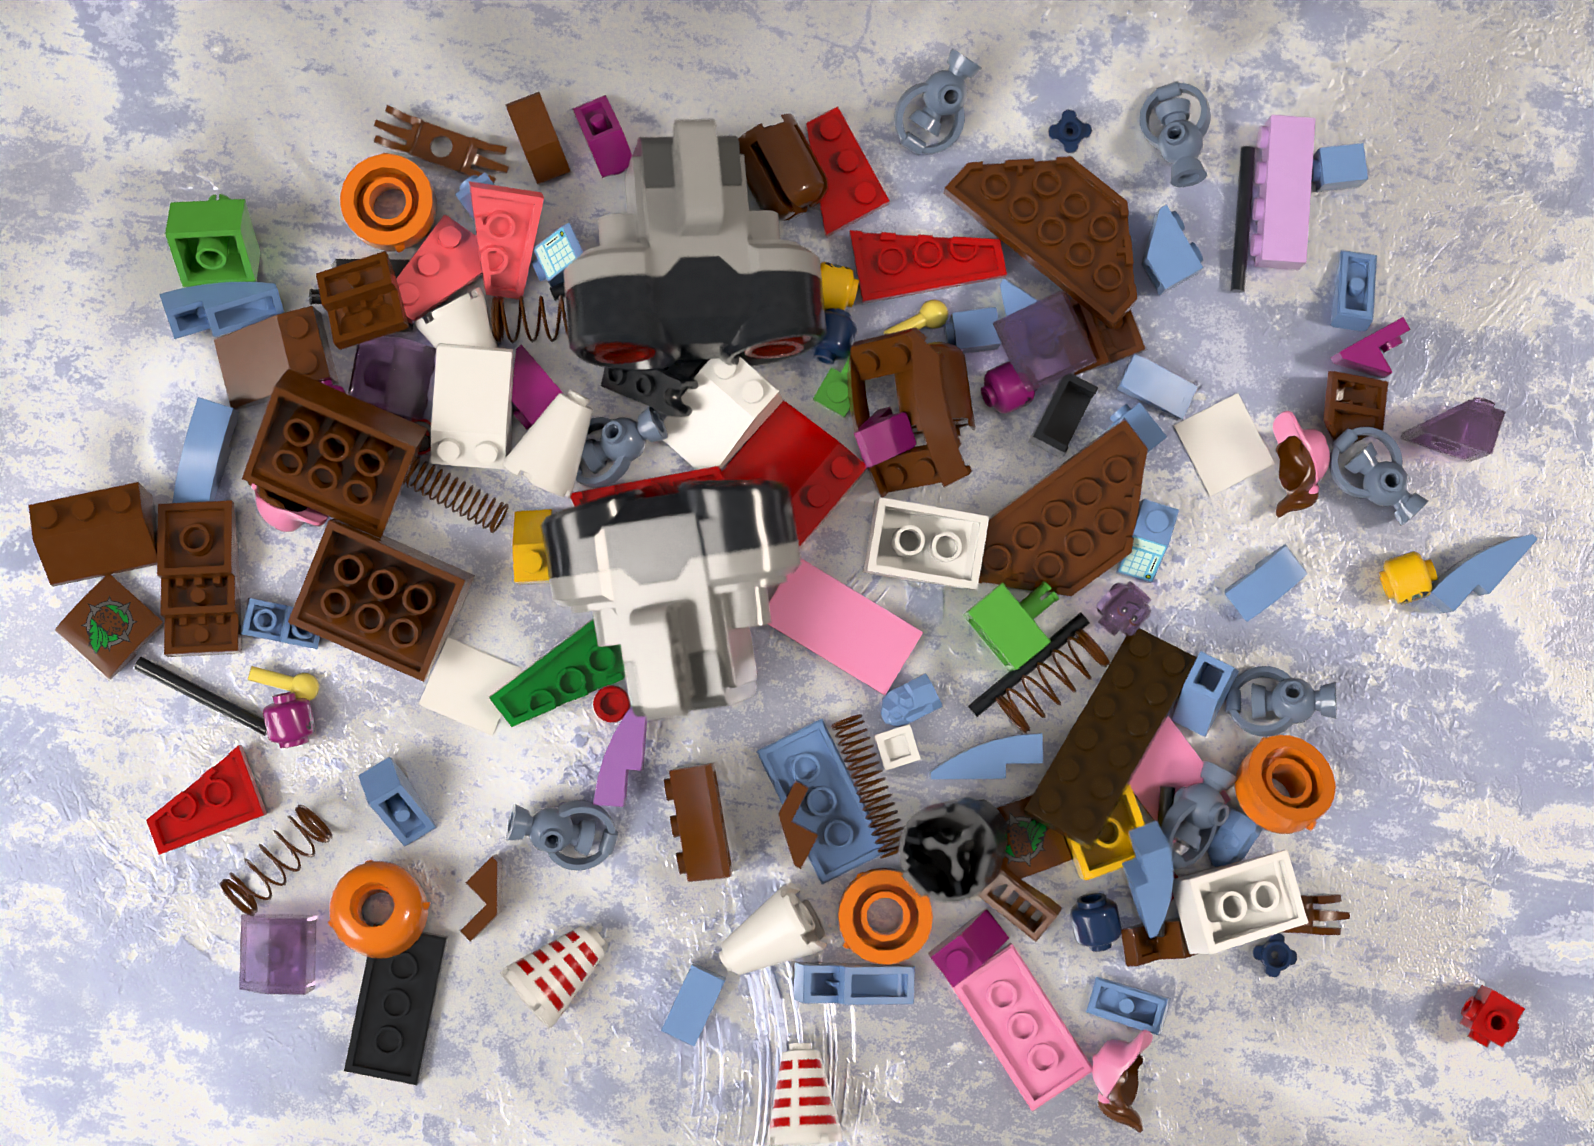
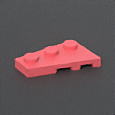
M469 181L486 295L519 299L520 296L523 297L544 201L542 192Z
M445 214L396 279L407 320L410 324H413L445 302L449 296L465 285H470L482 274L477 236Z

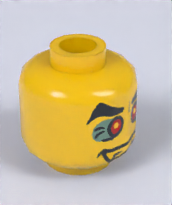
M821 262L825 310L852 308L859 280L854 279L852 269L829 262Z
M1415 551L1386 560L1383 567L1384 570L1379 572L1380 581L1387 599L1394 598L1400 605L1430 596V592L1433 589L1432 582L1438 580L1432 560L1424 561L1422 556Z

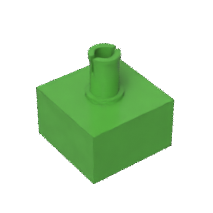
M214 194L210 196L208 201L170 202L165 236L183 287L222 282H257L261 252L245 199H230L226 195L219 194V200H217V196Z
M1045 581L1020 602L1015 599L1002 583L963 614V617L1008 671H1016L1051 642L1034 621L1037 616L1059 600L1054 591L1043 600L1040 599L1051 589Z

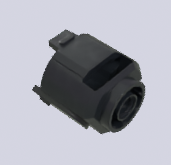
M969 797L930 805L918 811L907 822L900 838L899 857L902 869L905 871L902 877L921 897L928 895L931 899L948 903L972 898L990 885L1000 872L1008 840L1005 836L1008 825L1004 817L996 807L985 799L975 800ZM962 831L961 837L956 839L957 834ZM974 839L973 849L971 851H964L965 843L968 840Z

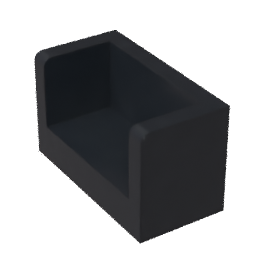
M1065 371L1028 442L1062 458L1069 448L1068 445L1098 387Z

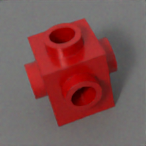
M1481 985L1476 995L1469 997L1461 1010L1463 1018L1460 1024L1470 1029L1467 1036L1477 1043L1488 1048L1492 1042L1503 1048L1506 1042H1511L1516 1036L1520 1026L1518 1021L1525 1008L1497 991Z

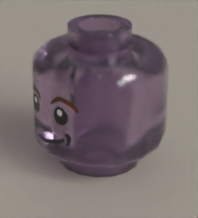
M1128 581L1126 585L1117 582L1112 585L1096 604L1097 612L1102 616L1098 623L1112 636H1115L1118 632L1125 636H1132L1150 617L1151 608L1148 604L1151 602V599L1131 581Z

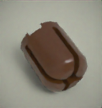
M791 113L781 115L784 122L763 127L761 123L738 138L740 154L744 155L747 185L760 209L777 212L779 221L790 220L807 212V205L815 207L822 201L829 189L828 178Z
M945 342L928 343L936 352L943 351L945 356L942 360L944 386L950 413L958 436H960V428L969 426L972 430H975L964 353L953 344ZM913 370L895 373L899 413L905 412L907 414L914 434H923L916 404Z

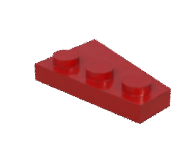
M838 106L807 122L806 131L809 145L828 178L829 189L819 203L825 237L827 238L889 205L890 200Z
M242 745L234 748L228 753V756L201 775L202 777L187 789L181 791L146 820L159 855L267 815Z

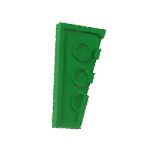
M591 619L490 695L489 699L511 727L551 711L560 705L574 699H579L595 690L626 678L621 644L598 647L594 619Z

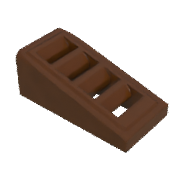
M1001 867L998 877L977 894V896L1035 942L1056 919L1062 909L1051 898ZM1003 881L1008 886L998 897L993 892ZM1013 891H1016L1019 894L1018 898L1012 905L1007 903V898ZM1027 900L1031 905L1023 913L1018 909ZM1038 909L1043 914L1036 921L1031 916Z

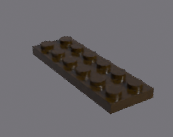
M1132 625L1025 807L1024 814L1091 850L1178 700L1197 657Z

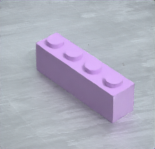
M1271 115L1264 126L1259 127L1257 147L1262 148V162H1257L1255 184H1260L1259 198L1254 199L1252 210L1253 220H1258L1257 234L1252 235L1250 243V255L1255 256V267L1299 270L1306 264L1315 118Z

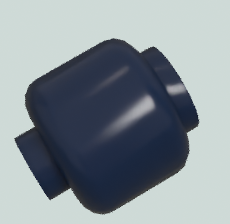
M834 308L825 310L827 335L818 346L810 350L814 354L813 358L816 361L828 365L834 364L835 360H844L849 357L851 345L854 343L857 334V326L852 321L851 314L842 309Z
M1102 893L1087 894L1077 899V904L1070 911L1075 941L1080 945L1089 947L1094 952L1110 949L1112 947L1111 943L1121 936L1122 927L1117 904L1113 900L1106 898V895Z

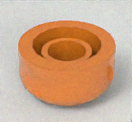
M383 152L361 161L349 172L343 182L340 194V207L349 228L364 243L376 249L401 253L404 249L420 242L428 234L435 220L437 198L427 176L414 162L402 156ZM391 189L402 191L406 197V205L401 214L392 219H382L376 216L374 204L383 192Z
M1290 735L1261 738L1260 743L1241 761L1235 775L1237 777V781L1234 784L1236 797L1243 811L1255 824L1277 834H1291L1304 829L1313 830L1317 820L1331 807L1335 797L1336 785L1334 774L1325 757L1313 745L1303 739ZM1272 779L1282 783L1288 790L1290 797L1279 793L1274 787Z
M368 860L364 864L348 871L338 881L332 893L330 921L327 922L333 928L338 938L353 951L376 959L389 958L409 949L419 939L426 925L431 902H427L425 892L419 882L404 868L390 862ZM376 893L389 894L394 901V911L391 917L380 926L366 924L362 916V907L365 901Z
M877 868L859 873L847 886L839 902L838 920L840 931L845 940L842 946L846 949L851 948L862 959L875 964L889 965L911 958L925 944L932 929L933 914L929 901L931 898L928 895L921 897L902 877L904 872L897 869ZM881 898H891L897 901L903 911L900 925L894 931L888 933H880L873 930L867 921V911L870 905L875 900Z

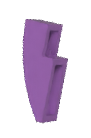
M631 707L614 732L603 757L597 778L593 805L626 806L629 770H644L648 719L645 716L636 717Z

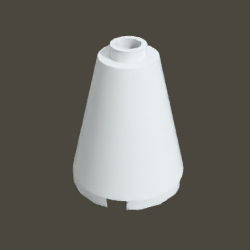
M480 288L471 292L474 299H471L469 293L431 312V314L426 316L429 323L426 324L423 317L415 321L417 328L436 350L439 343L499 348L492 334L491 319Z
M569 390L567 395L559 393L508 454L503 462V466L517 476L522 470L524 471L523 475L529 479L528 482L558 496L570 498L574 489L593 409L587 406L589 399L573 390Z
M790 882L778 889L721 943L722 951L719 952L722 964L729 972L734 971L736 974L742 975L815 954L827 947V943L820 942V939L825 937L821 922L808 899L801 902L795 895L801 891L796 885Z

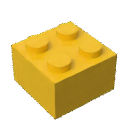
M1131 784L1126 788L1091 850L1066 837L1079 878L1084 881L1123 868V862L1136 858L1128 831L1144 826L1145 823Z

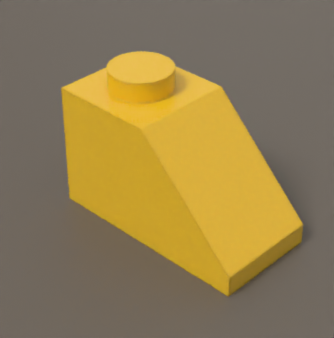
M552 509L515 511L512 542L514 582L519 585L550 583L541 524L546 517L552 515Z

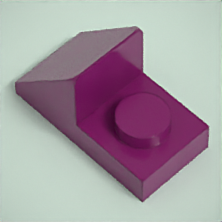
M1404 317L1343 349L1332 356L1331 359L1336 365L1375 377L1385 378L1392 374V370L1382 352L1385 353L1403 343L1400 336L1411 329Z
M891 406L877 410L854 432L866 468L912 449L917 444L907 414L905 412L893 414Z

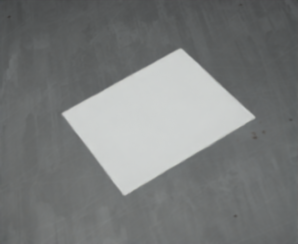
M1238 393L1173 425L1210 497L1275 464Z
M447 637L418 705L493 736L502 714L489 699V696L517 676L522 668Z

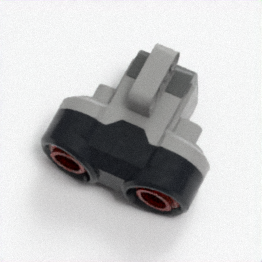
M683 119L674 121L673 137H639L625 175L627 213L609 214L598 219L600 246L584 251L564 270L570 350L583 361L600 367L627 371H650L667 368L677 360L720 358L729 366L734 364L737 366L741 357L751 367L760 366L801 355L818 346L827 335L820 258L796 242L780 239L777 212L768 210L749 211L744 155L740 154L737 136H717L714 119Z
M763 479L688 481L681 483L677 488L678 493L648 498L645 492L636 489L593 500L569 509H563V511L546 517L542 522L541 532L552 601L561 607L571 606L572 613L592 611L598 647L621 644L631 708L636 717L645 716L648 720L683 717L693 710L732 706L755 695L757 670L750 627L772 623L766 586L787 582L786 575L795 573L801 565L790 487L783 481Z

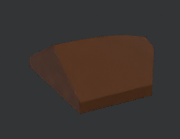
M1328 371L1323 421L1333 442L1347 428L1372 427L1384 430L1389 381ZM1359 435V436H1357L1358 439H1357L1354 443H1356V442H1358V441H1360V440H1362V439H1364V438H1366V437H1368V436H1367V435Z

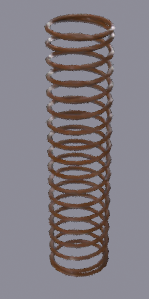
M417 457L406 480L407 488L414 486V491H421L422 496L429 494L431 501L436 499L437 504L444 502L446 509L452 506L453 513L459 511L461 517L467 514L468 521L475 518V525L482 522L483 529L490 526V533L496 532L508 511V504L504 505L502 501L491 521L484 526L487 515L496 502V497L492 499L485 515L479 522H477V518L487 501L488 493L483 497L476 513L469 518L471 509L477 501L481 489L476 492L469 508L462 514L463 506L474 486L471 485L462 503L454 510L456 500L466 485V481H463L454 500L446 506L448 497L458 482V477L453 480L445 498L439 502L440 494L447 485L451 473L446 475L439 492L431 498L432 491L443 474V469L439 470L431 488L424 494L425 485L433 475L436 465L430 468L423 485L416 490L417 482L428 466V461H425L418 472L416 480L409 486L410 477L421 460V457ZM505 509V511H504V513H503V515H502V517H501L499 523H498L497 526L495 527V525H496V523H497V521H498L500 515L502 514L503 510Z
M858 714L832 724L831 727L833 730L842 729L835 734L836 738H844L838 745L847 746L841 751V754L853 753L844 759V762H854L847 767V770L860 769L852 773L850 778H861L853 784L854 787L865 786L856 792L857 795L868 794L861 798L859 803L872 802L863 807L862 811L875 810L868 814L865 819L879 818L871 822L868 827L883 826L873 831L871 835L879 836L886 834L877 839L874 844L890 842L880 847L877 852L882 853L894 850L880 856L883 859L899 853V846L884 848L899 842L901 836L887 840L883 839L903 830L904 827L879 832L900 822V818L874 825L898 813V810L872 816L895 805V802L868 808L891 797L892 794L865 800L888 789V785L861 792L886 780L885 777L858 784L869 777L881 773L883 770L879 769L854 776L880 763V761L851 768L877 755V753H872L848 760L874 747V745L846 751L871 738L869 736L843 743L868 730L865 728L849 734L839 735L865 722L862 720L845 725L863 716Z

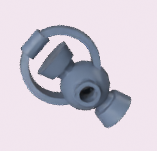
M952 48L947 63L950 65L949 69L938 71L932 74L926 82L910 87L900 97L895 108L894 125L901 140L900 144L917 155L921 153H938L949 148L959 138L963 130L965 121L963 106L967 99V87L964 80L968 77L972 79L982 67ZM923 93L926 106L922 110L917 109L908 118L933 135L939 137L942 124L939 123L941 116L954 114V123L949 134L942 141L933 145L926 146V142L909 131L905 133L903 127V115L907 105L915 96Z
M1178 81L1156 88V91L1143 104L1139 122L1146 140L1160 151L1161 156L1166 161L1173 164L1171 167V185L1175 187H1189L1202 182L1207 177L1203 165L1197 158L1202 152L1203 137L1210 126L1211 111L1207 98L1198 88L1187 83H1179ZM1185 93L1192 95L1200 102L1201 114L1196 125L1187 121L1190 117L1191 102L1186 98L1174 97ZM1160 101L1162 103L1155 108V114L1165 127L1157 138L1150 131L1149 119L1153 108Z
M649 406L638 416V422L625 417L613 420L605 417L591 418L587 435L599 429L603 430L600 441L595 439L585 440L582 453L583 460L594 474H597L607 465L608 458L616 462L606 473L594 478L581 476L583 472L579 465L576 482L591 488H601L618 481L626 473L631 462L641 456L646 440L655 442L668 438L666 427L659 413Z
M1372 427L1347 428L1331 443L1330 473L1336 485L1346 494L1357 498H1368L1376 505L1394 506L1395 511L1393 514L1400 526L1409 521L1428 503L1429 500L1416 492L1413 494L1408 492L1409 477L1404 468H1402L1403 460L1400 448L1395 440L1384 431ZM1359 435L1372 436L1380 440L1387 447L1392 462H1378L1375 457L1378 453L1372 442L1357 453L1344 468L1355 474L1360 472L1365 475L1363 489L1349 484L1342 476L1338 466L1339 453L1345 452L1358 439L1357 436Z
M1258 666L1243 672L1235 679L1226 696V713L1230 714L1234 722L1242 730L1255 736L1269 737L1283 733L1293 724L1303 723L1310 719L1315 710L1320 711L1321 716L1337 719L1336 682L1321 685L1320 690L1315 691L1308 682L1303 679L1292 678L1285 671L1276 667ZM1256 678L1275 679L1280 683L1277 684L1273 692L1267 691L1265 686L1252 683V719L1265 717L1266 712L1274 711L1281 720L1270 725H1255L1244 720L1239 715L1241 713L1240 688L1245 683Z
M1204 761L1200 775L1203 778V783L1181 787L1176 792L1174 804L1166 814L1161 826V830L1170 846L1173 868L1176 870L1194 864L1204 855L1214 838L1217 826L1223 825L1229 815V807L1225 805L1220 792L1222 790L1227 791L1237 781V777L1208 761ZM1173 840L1189 849L1183 855L1178 854L1173 850Z
M584 800L570 801L559 807L540 809L533 816L529 815V810L514 804L507 824L506 840H523L524 836H529L531 843L539 851L548 853L549 857L557 865L565 869L579 871L593 868L613 854L618 831H616L610 815L601 806L593 805V802ZM572 814H592L605 823L607 828L604 829L599 851L596 854L587 858H571L559 852L570 843L574 845V850L588 856L595 835V820H583L579 824L573 825L569 817Z

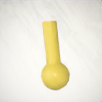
M929 300L922 305L919 314L884 330V335L914 327L918 330L925 326L931 329L940 328L948 319V309L939 300Z
M251 666L248 676L249 681L290 692L294 691L296 698H306L309 701L313 700L319 692L317 679L309 673H300L292 677Z

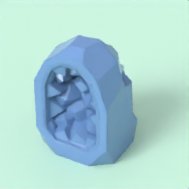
M925 673L888 692L882 701L881 716L886 724L903 726L943 706L929 677Z
M1229 807V815L1226 822L1221 826H1217L1214 838L1207 849L1211 864L1219 867L1241 861L1245 858L1263 828L1255 824L1248 816Z

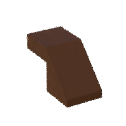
M540 92L505 104L537 185L571 172Z
M795 780L778 816L794 866L801 869L818 837V833L793 821L809 789L808 786Z
M498 854L493 855L466 882L486 903L460 930L470 942L502 912V859Z
M1180 917L1165 920L1164 937L1150 938L1143 923L1121 929L1126 967L1140 966L1160 959H1185L1198 955L1189 953Z

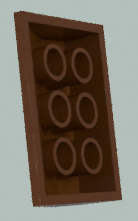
M288 368L273 387L242 479L381 538L416 460L427 428Z
M331 519L327 523L288 623L424 682L463 606L475 575L384 535L378 538L339 520Z

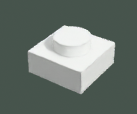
M910 724L874 735L885 771L921 760Z

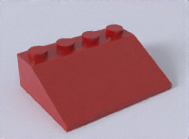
M783 400L722 470L725 480L783 481L788 485L791 492L800 550L863 476L867 468L865 463L842 443Z

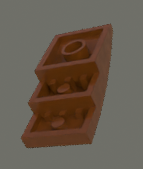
M228 500L158 504L157 576L161 579V616L165 618L164 655L167 657L242 654L240 572L234 502Z

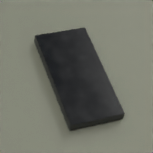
M377 922L373 924V926L382 925V923ZM422 932L419 939L409 949L399 955L378 959L367 957L344 1068L345 1072L412 1085L419 1084L448 936Z

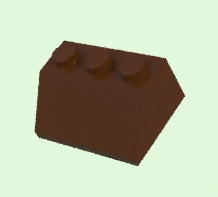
M139 482L28 505L32 540L52 587L157 565V527L153 498Z
M708 763L670 770V778L664 779V788L667 801L674 800L676 815L670 816L673 838L680 837L682 852L676 853L679 874H686L688 882L731 877L733 869L715 764Z

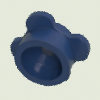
M1069 109L1062 113V118L1057 124L1049 127L1048 136L1050 139L1055 140L1066 153H1074L1078 150L1080 142L1084 138L1090 137L1092 128L1090 124L1081 122L1074 110ZM1068 128H1071L1073 130V134H1068L1066 130Z
M1281 933L1270 935L1267 942L1263 945H1256L1252 951L1253 957L1262 962L1265 966V973L1270 977H1278L1282 970H1285L1289 965H1293L1297 961V953L1285 944V937ZM1274 951L1278 953L1277 958H1272Z

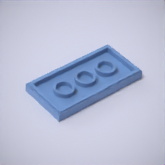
M823 719L756 751L782 805L795 780L809 787L793 821L818 833L808 858L821 884L886 853L877 852L885 844H874L881 836L871 835L877 828L868 827L873 820L865 819L869 812L862 811L865 804L859 803L861 796L856 794L858 789L853 786L854 781L850 778V773Z

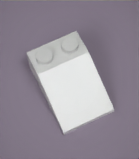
M438 344L431 422V464L505 469L503 462L512 451L513 349Z
M741 357L737 366L736 364L729 366L720 358L710 359L694 378L698 382V388H688L681 397L682 402L691 407V415L687 417L667 416L663 421L668 434V438L663 441L696 470L719 466L722 469L783 401L780 392Z
M879 497L875 500L863 573L977 590L989 516Z
M1288 850L1211 868L1173 880L1172 892L1190 954H1212L1308 923Z

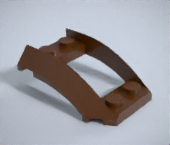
M916 327L856 341L851 345L847 379L854 431L870 418L865 380L913 370L916 404L926 445L913 447L867 468L876 491L882 498L889 492L942 483L943 487H946L972 472L970 465L965 466L959 447L962 444L954 426L947 401L942 370V360L945 356L943 351L936 352L926 343L927 337Z

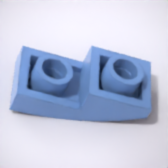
M1284 544L1256 563L1254 570L1226 588L1224 594L1245 621L1248 622L1292 589L1308 572L1288 546Z
M248 598L241 634L312 649H318L320 636L288 623L294 607Z

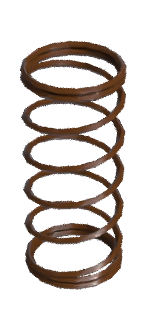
M541 295L539 297L535 336L532 339L527 325L524 300L520 296L517 329L513 340L507 325L503 297H494L491 303L492 334L497 343L501 344L503 341L504 328L508 340L512 344L517 341L521 318H523L528 339L534 343L540 330L541 314L547 337L551 342H554L559 332L561 311L568 337L563 296L560 295L558 300L557 323L553 339L547 324L543 297Z
M1079 628L1078 631H1075L1077 638L1072 636L1067 638L1069 649L1077 663L1062 651L1052 650V657L1062 676L1047 664L1037 663L1039 675L1049 691L1030 676L1022 675L1023 686L1034 705L1013 688H1006L1009 701L1003 695L996 697L999 706L1023 733L1027 734V731H1030V727L1014 703L1009 691L1021 698L1042 718L1046 717L1028 688L1025 678L1040 688L1057 705L1061 706L1060 700L1043 675L1040 665L1053 673L1073 693H1076V688L1062 669L1055 652L1072 663L1087 679H1092L1073 649L1070 640H1074L1086 649L1102 667L1110 665L1106 654L1083 629Z
M298 805V807H295V813L313 834L300 826L292 816L287 815V818L304 835L312 849V854H307L297 849L277 830H273L274 835L287 846L298 864L297 869L282 863L266 847L258 844L260 850L279 869L284 880L283 883L268 878L249 859L244 858L246 865L258 874L269 892L268 897L260 896L247 888L232 872H229V876L233 881L230 879L220 881L219 885L224 895L243 913L249 916H254L257 913L258 907L253 896L262 900H271L272 891L268 882L277 886L286 885L287 879L282 867L293 872L300 871L301 863L296 852L306 857L315 856V847L309 837L321 843H329L330 839L333 838V834L327 825L306 806ZM230 889L237 893L248 906L241 902Z

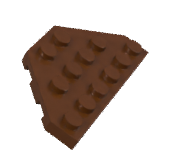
M1056 157V160L1035 161L1034 158L1005 160L1004 163L983 164V161L968 162L945 186L944 194L1111 330L1135 305L1137 290L1134 283V260L1132 241L1129 234L1128 202L1073 157Z
M1123 418L989 518L978 583L982 584L984 582L998 585L1003 583L1005 587L1034 591L1045 581L1051 587L1048 592L1054 591L1058 595L1073 596L1132 553L1134 541L1132 535L1136 526L1148 448L1126 418Z

